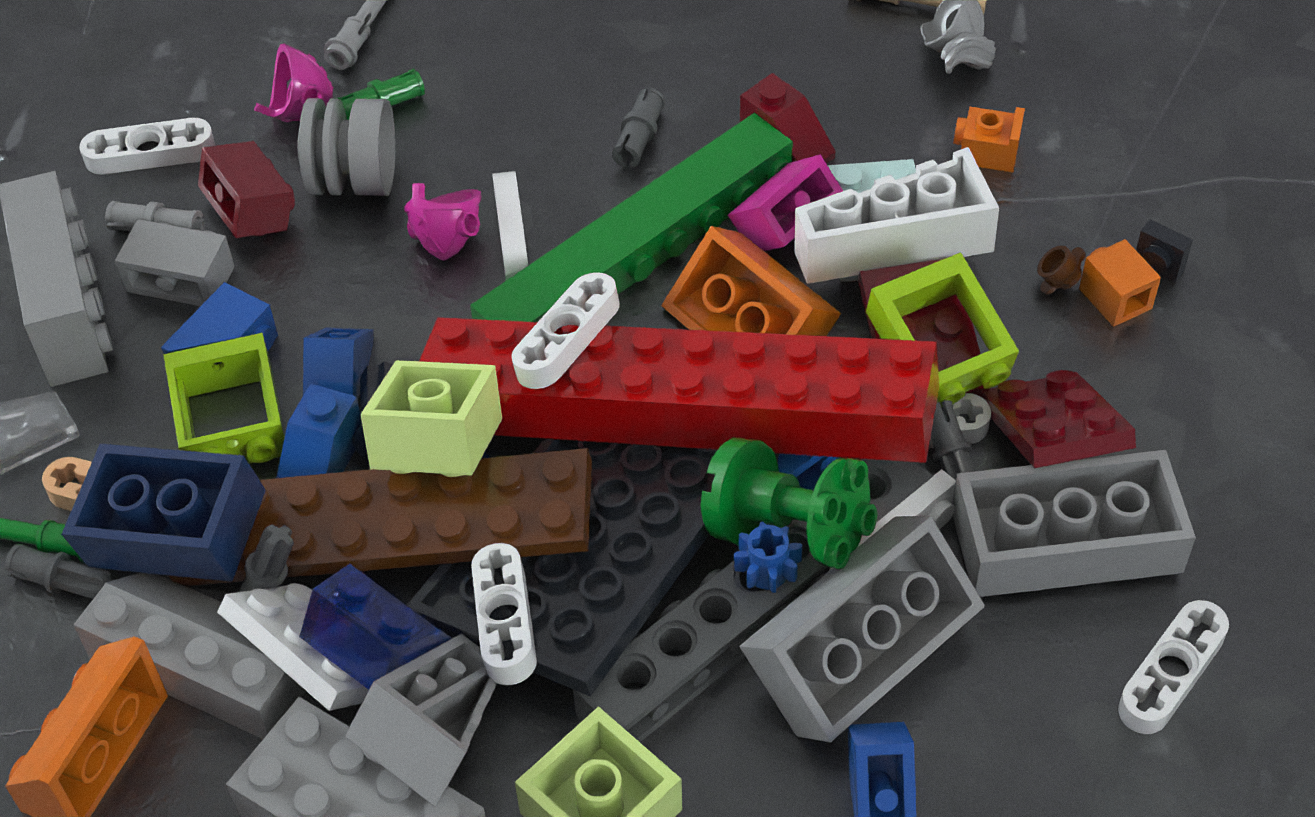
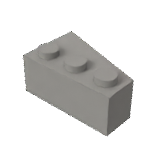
M460 634L375 680L345 737L362 749L368 759L384 766L435 807L466 754L470 740L479 725L482 713L497 684L487 674L480 647L463 634Z

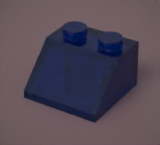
M351 564L312 589L299 635L306 643L368 690L375 680L453 638L380 583Z

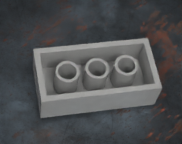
M56 171L0 184V200L23 323L50 387L109 372L105 352L112 351L113 346L106 323L98 324L101 316L105 315V310L98 287H90V284H94L93 281H97L98 278L91 254H83V249L90 247V241L83 219L78 221L73 219V216H77L79 213L71 187L62 189Z
M1166 450L1079 459L1039 468L1027 465L958 473L956 477L952 504L955 506L953 519L968 578L980 597L1184 573L1196 539Z
M895 516L850 553L849 560L844 568H832L739 647L797 737L832 742L982 610L985 605L931 516Z
M301 697L296 699L226 783L238 815L241 817H486L484 807L447 786L437 806H433L384 766L368 759L361 748L345 737L349 726Z

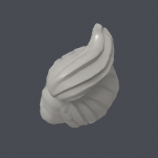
M943 0L936 9L934 19L923 23L920 28L925 45L941 53V59L945 60L946 73L950 74L954 67L960 63L978 70L990 68L993 64L992 61L996 57L995 52L997 48L994 47L995 42L983 36L985 26L984 14L977 0Z

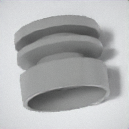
M307 98L301 113L297 145L300 172L306 193L309 195H323L327 187L331 195H341L345 188L347 175H349L355 195L389 196L394 179L396 146L393 111L389 100L355 99L352 104L349 120H347L345 108L340 99L330 98L327 106H325L324 101L320 98Z

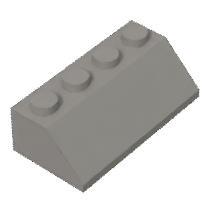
M138 573L106 582L73 625L90 659L99 646L133 636L143 639L169 696L261 739L265 738L298 697L302 698L306 692L295 680L217 613L222 602L159 574Z

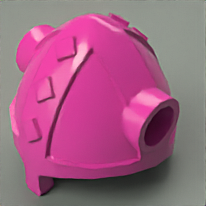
M283 43L280 44L277 50L270 105L267 107L256 103L254 110L284 122L300 121L303 105L307 98H320L324 101L325 106H327L330 98H333V86L327 77L326 70L319 66L317 60L312 55H307ZM291 79L289 87L287 88V82Z
M413 183L412 199L404 206V212L408 215L407 230L409 236L419 240L428 253L444 261L458 254L469 237L476 235L479 231L480 221L478 215L481 191L478 189H466L427 200L425 199L424 183Z

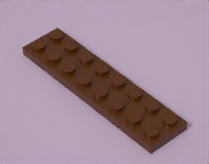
M585 448L482 458L472 475L447 477L440 473L424 472L397 474L391 470L368 469L260 480L266 491L232 582L244 581L246 576L244 570L245 561L250 554L256 551L264 529L270 525L278 528L285 525L292 531L291 538L294 541V545L286 562L288 567L286 578L346 573L352 570L368 571L471 562L479 550L495 543H505L513 546L519 552L520 557L588 551L592 472L591 456L588 449ZM169 575L173 582L186 587L232 583L229 581Z

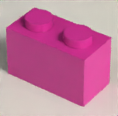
M820 154L788 163L729 213L728 216L738 232H741L763 251L785 247L795 238V208L843 192Z

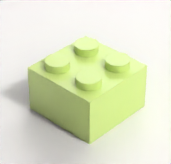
M396 360L360 414L370 469L391 470L397 474L411 472L440 473L447 477L472 475L502 421L495 365Z
M599 706L515 781L519 811L523 817H675L682 811L681 778Z

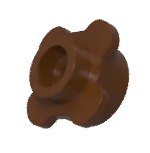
M1060 245L1045 253L1037 267L1038 274L1044 279L1040 285L1041 291L1049 295L1058 288L1065 290L1074 286L1082 276L1080 266L1086 257V252L1081 247H1076L1070 251L1066 246Z

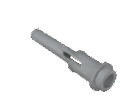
M366 0L356 16L348 17L345 20L343 27L336 37L330 38L325 43L324 57L331 67L344 70L356 63L358 50L370 36L371 30L369 26L387 0Z

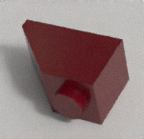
M771 73L740 95V122L751 114L756 113L792 140V162L820 154L826 164L835 158L836 151L805 95L775 74Z

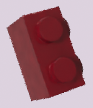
M254 141L202 147L198 187L235 238L263 236L267 233L288 230L290 211L295 206L293 189L290 184L284 181L274 168L272 161L263 154Z

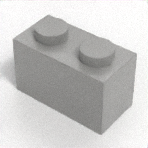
M137 219L115 259L125 292L201 306L224 282L227 283L235 267L226 235Z

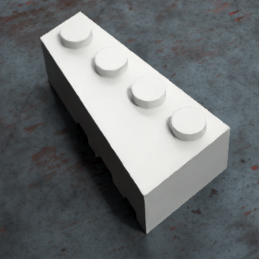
M969 147L953 152V160L938 165L934 160H930L916 165V173L895 180L891 174L874 180V185L869 190L858 193L853 189H848L795 208L794 252L807 284L859 275L860 271L945 259L960 252L963 257L994 252L999 206Z

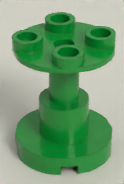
M731 438L716 451L706 472L714 474L715 477L711 492L702 490L701 513L706 530L712 537L726 541L729 544L739 546V534L742 532L749 535L755 528L759 527L760 522L783 528L789 525L793 519L807 522V540L814 559L824 566L842 569L846 566L850 553L858 547L862 535H871L877 523V508L874 504H870L868 466L862 460L852 458L834 460L819 477L815 489L811 490L801 488L794 475L779 472L778 462L772 448L763 441Z

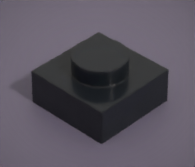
M1149 219L1140 231L1136 251L1159 276L1176 283L1185 270L1193 239Z

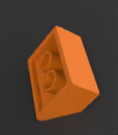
M714 226L709 228L661 305L689 330L827 336L841 315L838 310L741 232Z
M133 636L99 646L90 661L78 669L71 689L59 707L50 711L46 716L40 735L27 754L21 756L14 763L10 771L9 781L5 787L21 812L32 817H91L168 697L143 639Z

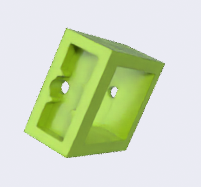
M961 252L872 288L866 313L881 339L915 341L902 317L957 295L989 351L938 372L939 392L937 403L940 402L941 407H943L942 403L944 401H952L954 404L962 399L967 391L981 385L988 389L1004 382L1011 375V370L1019 353L1017 346Z
M263 333L163 354L179 450L244 455L249 464L263 463L273 458L281 457L285 429L272 365ZM261 382L268 418L267 422L195 437L189 397Z

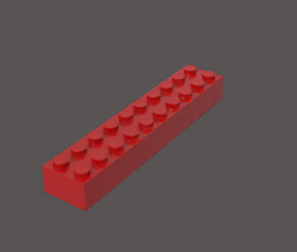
M438 317L419 360L420 362L495 365L502 412V421L494 434L498 436L717 450L731 438H744L763 441L772 448L774 453L920 463H926L939 392L937 342L604 326L554 384L545 388L531 389L524 387L518 382L512 362V352L538 322ZM567 325L558 328L554 333L559 335L569 334L576 331L579 327Z

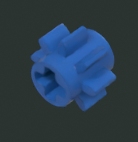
M760 522L759 527L755 528L749 535L742 532L739 534L740 551L734 553V571H747V588L751 589L756 586L776 593L777 588L786 580L796 582L797 563L802 561V544H789V527L779 528Z

